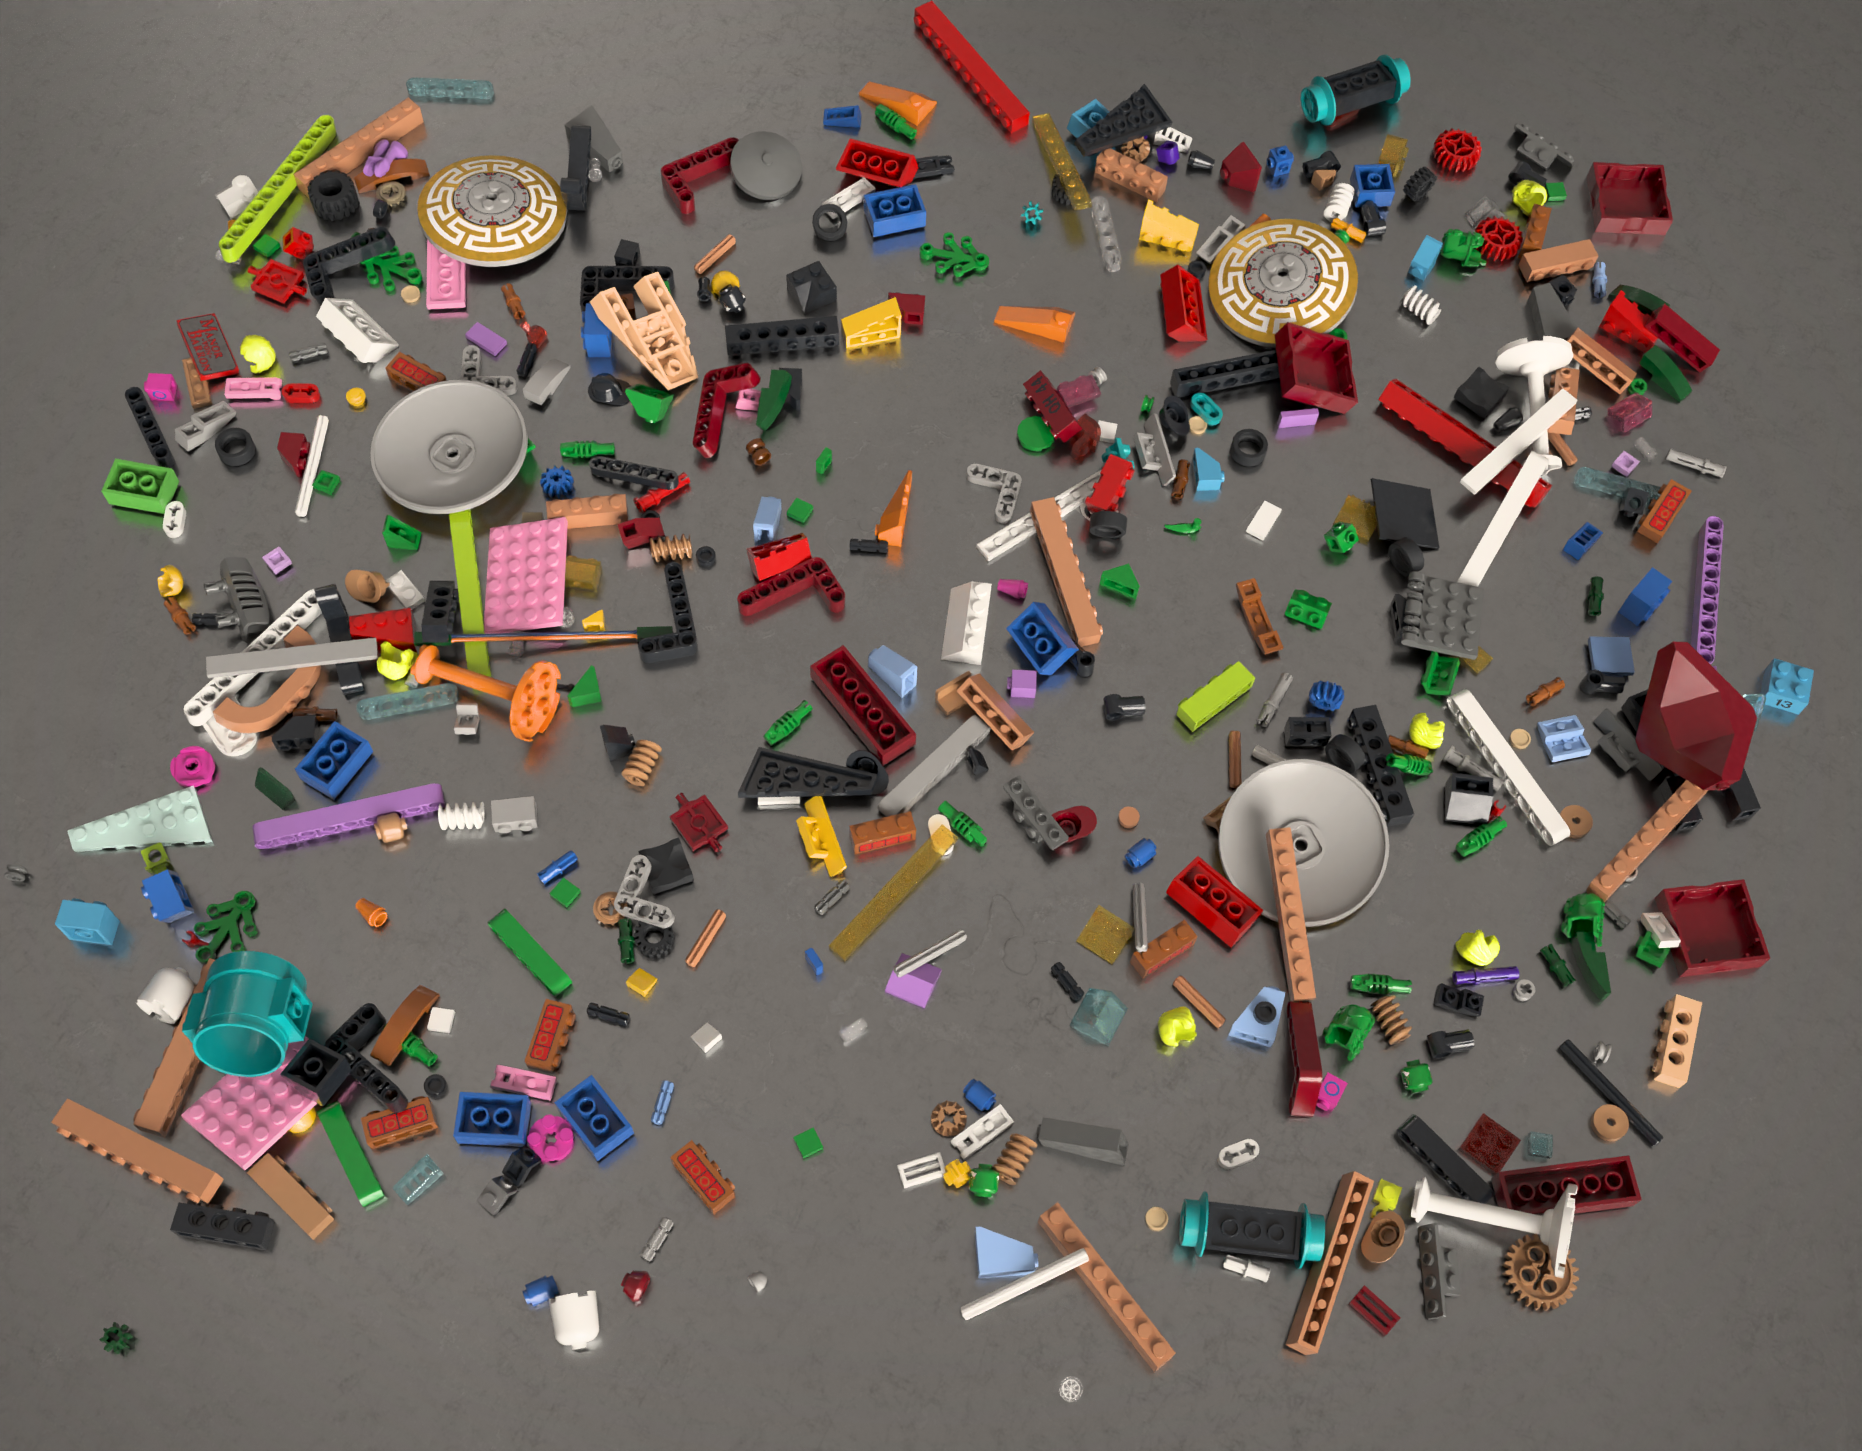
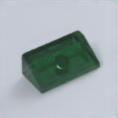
M260 767L258 769L255 787L282 810L288 808L295 801L292 792L264 768Z

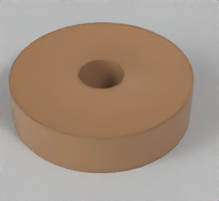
M1570 805L1565 807L1560 813V816L1569 827L1570 838H1582L1591 830L1593 819L1585 808L1578 805Z
M1607 1104L1599 1107L1592 1114L1591 1127L1599 1138L1605 1141H1617L1627 1133L1629 1121L1622 1109L1615 1105ZM1607 1120H1610L1613 1126L1608 1125Z

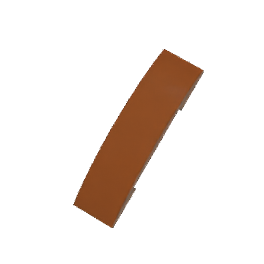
M398 159L392 161L389 171L381 178L376 177L375 172L372 176H366L361 172L354 177L360 194L376 190L375 184L411 176L412 180L430 176L425 160Z
M1253 578L1236 583L1239 601L1246 622L1261 651L1265 655L1283 650L1284 647L1277 630H1273L1260 599L1262 594L1256 579Z
M422 985L414 989L386 1024L370 1056L390 1066L402 1050V1043L424 1012H429L440 995Z

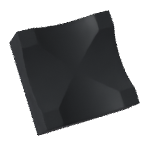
M1478 367L1457 389L1453 398L1484 419L1506 396L1510 387L1495 381L1484 369Z
M679 837L663 845L638 851L639 855H644L651 862L652 867L648 876V882L653 895L694 881Z

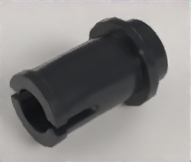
M701 277L698 280L699 290L697 291V297L701 301H708L712 296L710 279L704 277V283H702Z

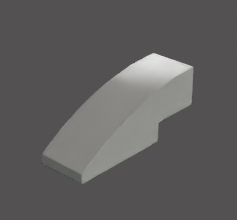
M1230 215L1222 226L1216 228L1196 254L1209 264H1212L1220 250L1235 235L1246 229L1245 224Z
M554 358L544 364L523 388L525 399L542 405L549 394L553 395L571 368L570 365Z
M222 401L191 415V422L175 429V440L184 449L189 451L219 432L236 415V411L225 401Z

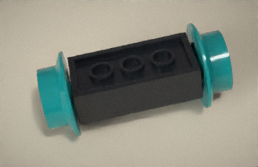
M1384 54L1379 56L1374 62L1324 78L1316 76L1311 80L1310 86L1303 88L1301 91L1300 100L1303 113L1308 121L1312 123L1319 121L1321 124L1328 126L1334 122L1336 116L1382 101L1395 104L1400 100L1401 94L1407 92L1410 88L1409 69L1401 58L1392 59Z
M1203 1191L1198 1200H1183L1179 1242L1181 1246L1194 1247L1198 1257H1202L1204 1249L1294 1259L1296 1268L1301 1269L1306 1260L1320 1262L1325 1243V1220L1323 1215L1309 1213L1305 1203H1301L1298 1212L1212 1202L1208 1201V1194L1206 1191Z

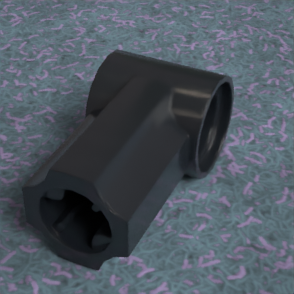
M1326 151L1319 158L1303 162L1302 168L1305 177H1312L1316 170H1335L1338 172L1341 165L1332 151Z
M1524 161L1518 162L1508 175L1510 182L1515 185L1522 180H1530L1544 187L1547 181L1546 178L1531 171L1530 165Z
M1367 201L1361 205L1360 210L1364 220V232H1367L1366 236L1384 235L1386 233V222L1384 218L1380 217L1377 204L1373 201Z
M1071 638L1078 647V650L1068 660L1076 667L1078 675L1088 677L1094 671L1095 656L1091 652L1085 651Z
M1594 669L1590 670L1582 679L1580 688L1586 694H1594L1596 691L1622 693L1624 691L1625 677L1622 675L1603 674L1601 671Z
M1110 694L1103 698L1106 719L1118 720L1128 715L1145 714V698L1143 696L1121 697L1118 694Z
M1469 1029L1450 1033L1438 1031L1427 1035L1433 1058H1442L1453 1052L1474 1048V1037Z

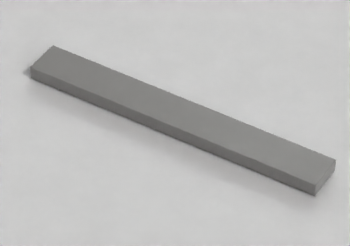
M368 638L206 657L207 677L216 678L378 659L377 639Z

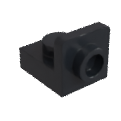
M525 1145L511 1154L502 1173L518 1187L524 1183L532 1167L540 1163L541 1158Z

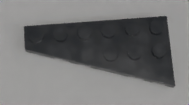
M1143 84L1126 101L1121 102L1111 110L1104 119H1100L1093 128H1089L1078 137L1075 145L1083 157L1167 129L1171 127L1173 122L1148 87Z
M758 747L738 791V798L872 795L878 780V774Z

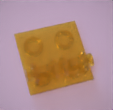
M1348 494L1333 525L1338 522L1353 524L1357 536L1368 541L1377 526L1374 505H1370V502L1367 504L1364 499L1361 501L1355 495L1351 496Z
M1098 905L1078 937L1077 942L1113 964L1127 940L1133 935L1134 927Z

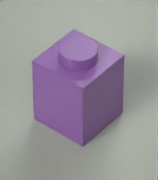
M1012 670L1011 677H1007V689H1011L1010 697L1035 698L1037 671Z

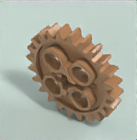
M1533 1234L1531 1238L1525 1235L1523 1241L1518 1239L1515 1241L1516 1246L1512 1244L1509 1247L1511 1253L1507 1252L1504 1255L1509 1261H1505L1502 1264L1508 1270L1502 1274L1510 1278L1505 1284L1513 1285L1514 1287L1510 1293H1519L1518 1301L1525 1298V1306H1529L1533 1302L1535 1310L1539 1309L1542 1304L1544 1311L1550 1309V1305L1553 1309L1559 1307V1303L1563 1305L1567 1302L1566 1298L1570 1299L1573 1297L1570 1291H1575L1577 1286L1572 1282L1579 1280L1573 1273L1577 1272L1579 1268L1572 1267L1571 1264L1576 1259L1568 1258L1570 1250H1568L1566 1264L1560 1263L1561 1267H1565V1273L1563 1278L1554 1276L1549 1247L1542 1243L1537 1234ZM1530 1251L1536 1253L1538 1261L1530 1257ZM1545 1254H1548V1259L1544 1264ZM1544 1264V1266L1542 1267V1270H1541V1273H1542L1543 1275H1542L1540 1278H1538V1276H1539V1274H1540V1270H1539L1538 1268L1541 1267V1266ZM1522 1272H1526L1530 1276V1282L1523 1279ZM1537 1280L1536 1290H1534L1533 1285ZM1544 1282L1551 1286V1293L1544 1289Z

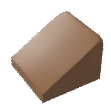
M1316 170L1311 182L1320 191L1333 184L1336 171Z

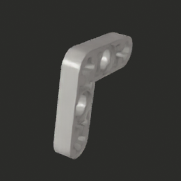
M469 345L464 348L461 380H471L484 384L493 383L494 388L507 396L516 393L518 389L517 383L512 376H480V349L475 345ZM471 353H475L473 354V361L470 360ZM471 367L476 369L473 373L466 372Z
M971 464L968 466L966 476L968 481L1001 490L995 509V519L1001 524L1009 523L1012 519L1021 488V476L1015 472L981 464ZM997 475L999 480L992 481L989 479V476ZM1012 480L1015 481L1013 489L1010 488V482ZM1011 495L1013 500L1005 501L1003 496ZM1004 507L1007 508L1005 516H1001Z
M637 855L632 858L614 901V908L622 916L661 928L670 927L675 917L668 907L640 899L652 866L647 857ZM643 861L645 867L638 869L637 864H641ZM630 881H638V887L635 890H628ZM627 901L630 906L634 907V910L629 907L622 908L620 905L621 903L625 904ZM643 906L650 908L646 916L639 915V910ZM655 912L662 916L666 913L668 919H663L662 921L658 916H655Z

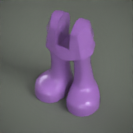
M385 139L379 141L374 147L373 156H368L363 173L366 176H372L375 172V176L381 178L389 171L393 160L407 159V149L397 141H392L391 145Z

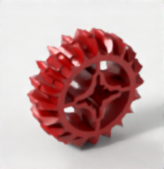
M1451 128L1449 131L1445 130L1443 133H1440L1435 140L1433 147L1434 159H1437V164H1442V168L1448 167L1449 171L1454 169L1455 172L1458 170L1464 172V170H1470V168L1477 164L1481 156L1482 147L1480 146V141H1477V136H1472V132L1466 133V129L1460 131L1459 128L1455 131Z
M1495 215L1492 218L1487 217L1475 228V232L1480 233L1484 238L1483 245L1476 248V250L1481 251V255H1487V259L1491 257L1494 261L1499 259L1501 262L1504 258L1509 260L1518 253L1523 242L1522 232L1519 231L1520 226H1515V222H1509V218L1505 220L1502 216L1500 218H1497Z

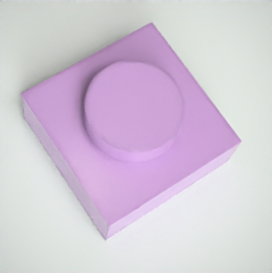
M1623 451L1611 467L1628 477L1640 461Z
M280 547L262 557L274 574L292 564L289 557Z

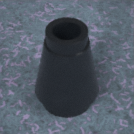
M1192 150L1187 164L1193 168L1212 170L1215 159L1198 150Z
M1509 408L1493 423V426L1497 432L1519 425L1523 420V415L1518 408Z

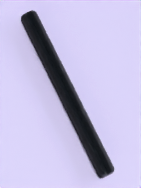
M1568 1039L1560 1045V1049L1615 1106L1625 1112L1628 1120L1652 1145L1655 1146L1662 1141L1663 1136L1571 1040Z

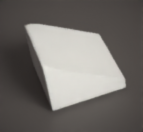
M707 1022L691 1038L706 1053L722 1039L719 1031Z

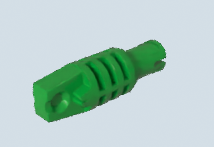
M882 104L876 106L875 115L895 132L903 133L910 140L915 138L917 129L907 124L904 117Z
M589 440L586 442L560 443L561 456L579 458V456L581 458L585 456L586 458H590V456L594 458L598 455H615L614 443H597L595 440L591 442Z
M803 700L793 711L789 710L784 713L765 733L764 739L770 745H773L785 738L800 725L801 719L813 710L812 706H807L808 702Z
M1393 753L1388 754L1386 757L1387 765L1397 767L1401 772L1414 775H1429L1433 773L1431 762L1421 757L1408 754L1399 756Z
M946 800L938 807V810L951 821V826L969 842L974 840L981 847L987 842V838L981 833L983 829L964 812H958Z
M1498 816L1488 824H1481L1457 843L1456 850L1462 856L1477 851L1492 841L1496 833L1506 828L1507 822L1502 820L1501 816Z
M1368 973L1352 975L1350 978L1351 989L1366 993L1389 995L1392 992L1410 994L1412 987H1405L1412 985L1411 980L1393 979L1390 975Z
M412 1031L402 1043V1050L409 1056H416L427 1066L433 1065L438 1058V1055L429 1050L424 1045L423 1040Z

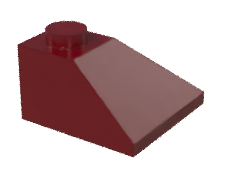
M1241 142L1222 161L1220 176L1229 186L1255 192L1262 166L1245 142Z

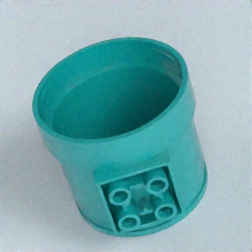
M238 951L225 954L211 964L203 992L192 995L185 1022L182 1025V1032L192 1042L196 1056L204 1064L219 1072L241 1077H256L270 1074L283 1064L289 1043L304 1041L313 1005L306 995V979L293 964L272 954L257 951Z

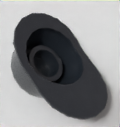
M601 373L596 377H592V382L588 387V394L592 400L619 406L630 401L625 393L626 388L631 387L628 382L616 379L608 373Z
M1176 396L1167 397L1159 411L1161 423L1168 430H1173L1179 435H1187L1190 431V424L1186 405Z
M857 750L848 756L846 767L878 774V780L872 794L877 795L884 792L889 783V776L880 763L878 756L873 752Z

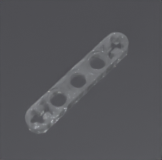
M1097 196L1093 198L1091 204L1104 266L1108 271L1115 272L1120 269L1122 262L1108 201L1105 197ZM1105 217L1107 221L1101 222L1098 218ZM1108 231L1111 235L1104 236L1102 232ZM1110 245L1114 247V250H1107L1105 247Z

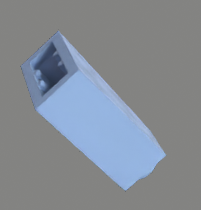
M761 497L753 524L755 546L776 540L782 510L781 499Z
M884 645L871 651L868 656V667L901 698L916 686L917 666Z
M1273 986L1263 987L1234 1022L1228 1035L1271 1047L1275 1041L1285 992ZM1263 1001L1270 1002L1276 1008V1017L1268 1025L1258 1023L1253 1016L1256 1005Z
M975 1227L978 1278L1028 1275L1035 1271V1267H1038V1254L1033 1253V1246L983 1227Z

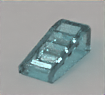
M426 1154L397 1182L393 1189L408 1205L440 1178L443 1172ZM426 1166L432 1171L430 1174L424 1170ZM419 1172L425 1177L423 1182L417 1176ZM412 1178L419 1185L416 1189L409 1182ZM404 1185L412 1192L409 1196L402 1189Z

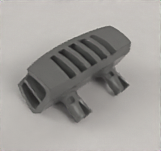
M227 557L220 563V576L222 580L205 582L204 590L206 595L219 592L227 593L233 613L215 615L217 627L221 628L236 624L239 627L243 640L246 643H250L269 627L267 601L261 584L248 560L243 557Z

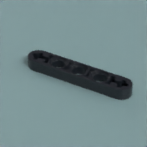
M601 456L594 457L589 461L591 473L596 476L666 490L675 489L679 485L678 475L672 470ZM616 467L621 468L619 471L616 472L611 471L613 468ZM632 471H638L636 475H629ZM652 474L657 475V476H656L655 478H653V479H648V478H647L649 475H652Z

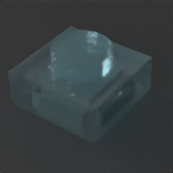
M1529 1132L1527 1155L1550 1159L1553 1153V1135Z

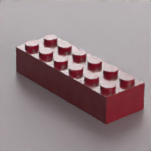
M844 645L810 666V677L870 752L878 756L882 766L916 745V733Z
M1629 1155L1501 1171L1491 1178L1498 1207L1543 1216L1546 1210L1555 1208L1569 1183L1577 1185V1194L1570 1195V1198L1575 1199L1574 1214L1631 1207L1642 1200Z

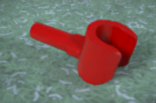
M1496 800L1491 806L1488 823L1495 816H1500L1506 808V805L1502 809L1496 806L1499 800Z
M186 931L191 936L190 940L182 939L189 947L209 945V943L200 940L192 931Z

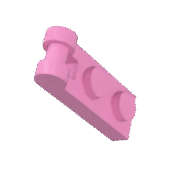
M276 377L226 378L225 396L227 399L271 398L279 400L281 398L280 388L282 387V380Z
M497 1065L495 1069L496 1076L492 1080L490 1088L551 1101L557 1078ZM505 1076H510L508 1082H503Z

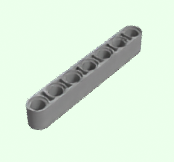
M971 716L887 794L878 804L877 809L886 817L908 811L968 754L969 748L974 749L988 735L991 728L978 716Z

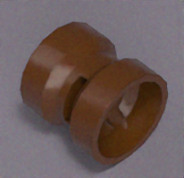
M761 438L753 439L746 445V451L749 455H752V461L755 465H763L770 460L771 453L765 448V443Z

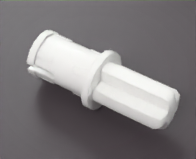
M1226 1255L1224 1259V1268L1241 1273L1245 1278L1249 1276L1267 1282L1269 1278L1270 1268L1252 1263L1250 1259L1246 1261L1231 1255Z

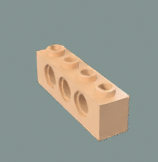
M1678 994L1671 1000H1667L1664 1007V1012L1667 1013L1666 1019L1663 1020L1660 1031L1663 1032L1662 1039L1658 1041L1656 1051L1659 1052L1658 1059L1654 1061L1652 1071L1655 1072L1654 1080L1677 1088L1687 1083L1702 1002ZM1676 1017L1680 1018L1683 1024L1679 1023ZM1672 1037H1675L1679 1041V1044L1674 1042ZM1669 1057L1675 1060V1064L1669 1060Z

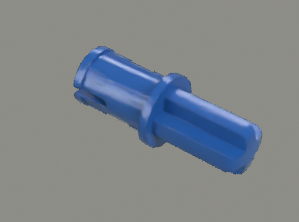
M570 850L556 861L552 860V863L537 873V876L545 885L558 874H563L562 871L576 862L578 858Z

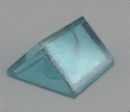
M1089 988L1069 1026L1109 1046L1128 1008L1112 991Z

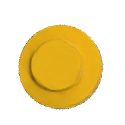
M352 388L346 393L348 403L353 406H360L365 401L366 394L361 388Z

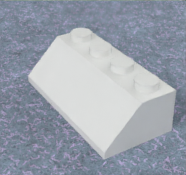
M325 298L316 316L322 322V325L328 328L334 337L341 340L345 347L357 356V359L363 363L378 362L399 346L353 300Z
M971 581L951 588L941 660L981 665L992 584Z

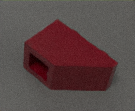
M888 292V300L896 297L901 312V320L904 323L923 325L925 295Z
M281 432L277 450L281 459L297 477H301L306 467V454L309 453L310 443L307 442L305 434Z
M635 518L617 524L622 541L628 549L648 543L650 538L654 541L658 537H666L660 518Z

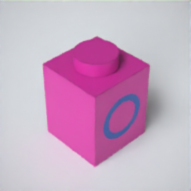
M149 373L147 381L144 382V391L147 392L150 400L174 401L177 383L173 375Z
M1327 1072L1322 1080L1316 1105L1323 1110L1333 1111L1348 1083Z

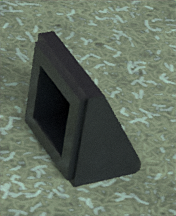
M969 748L967 759L973 773L977 775L988 771L989 768L983 754L976 749Z

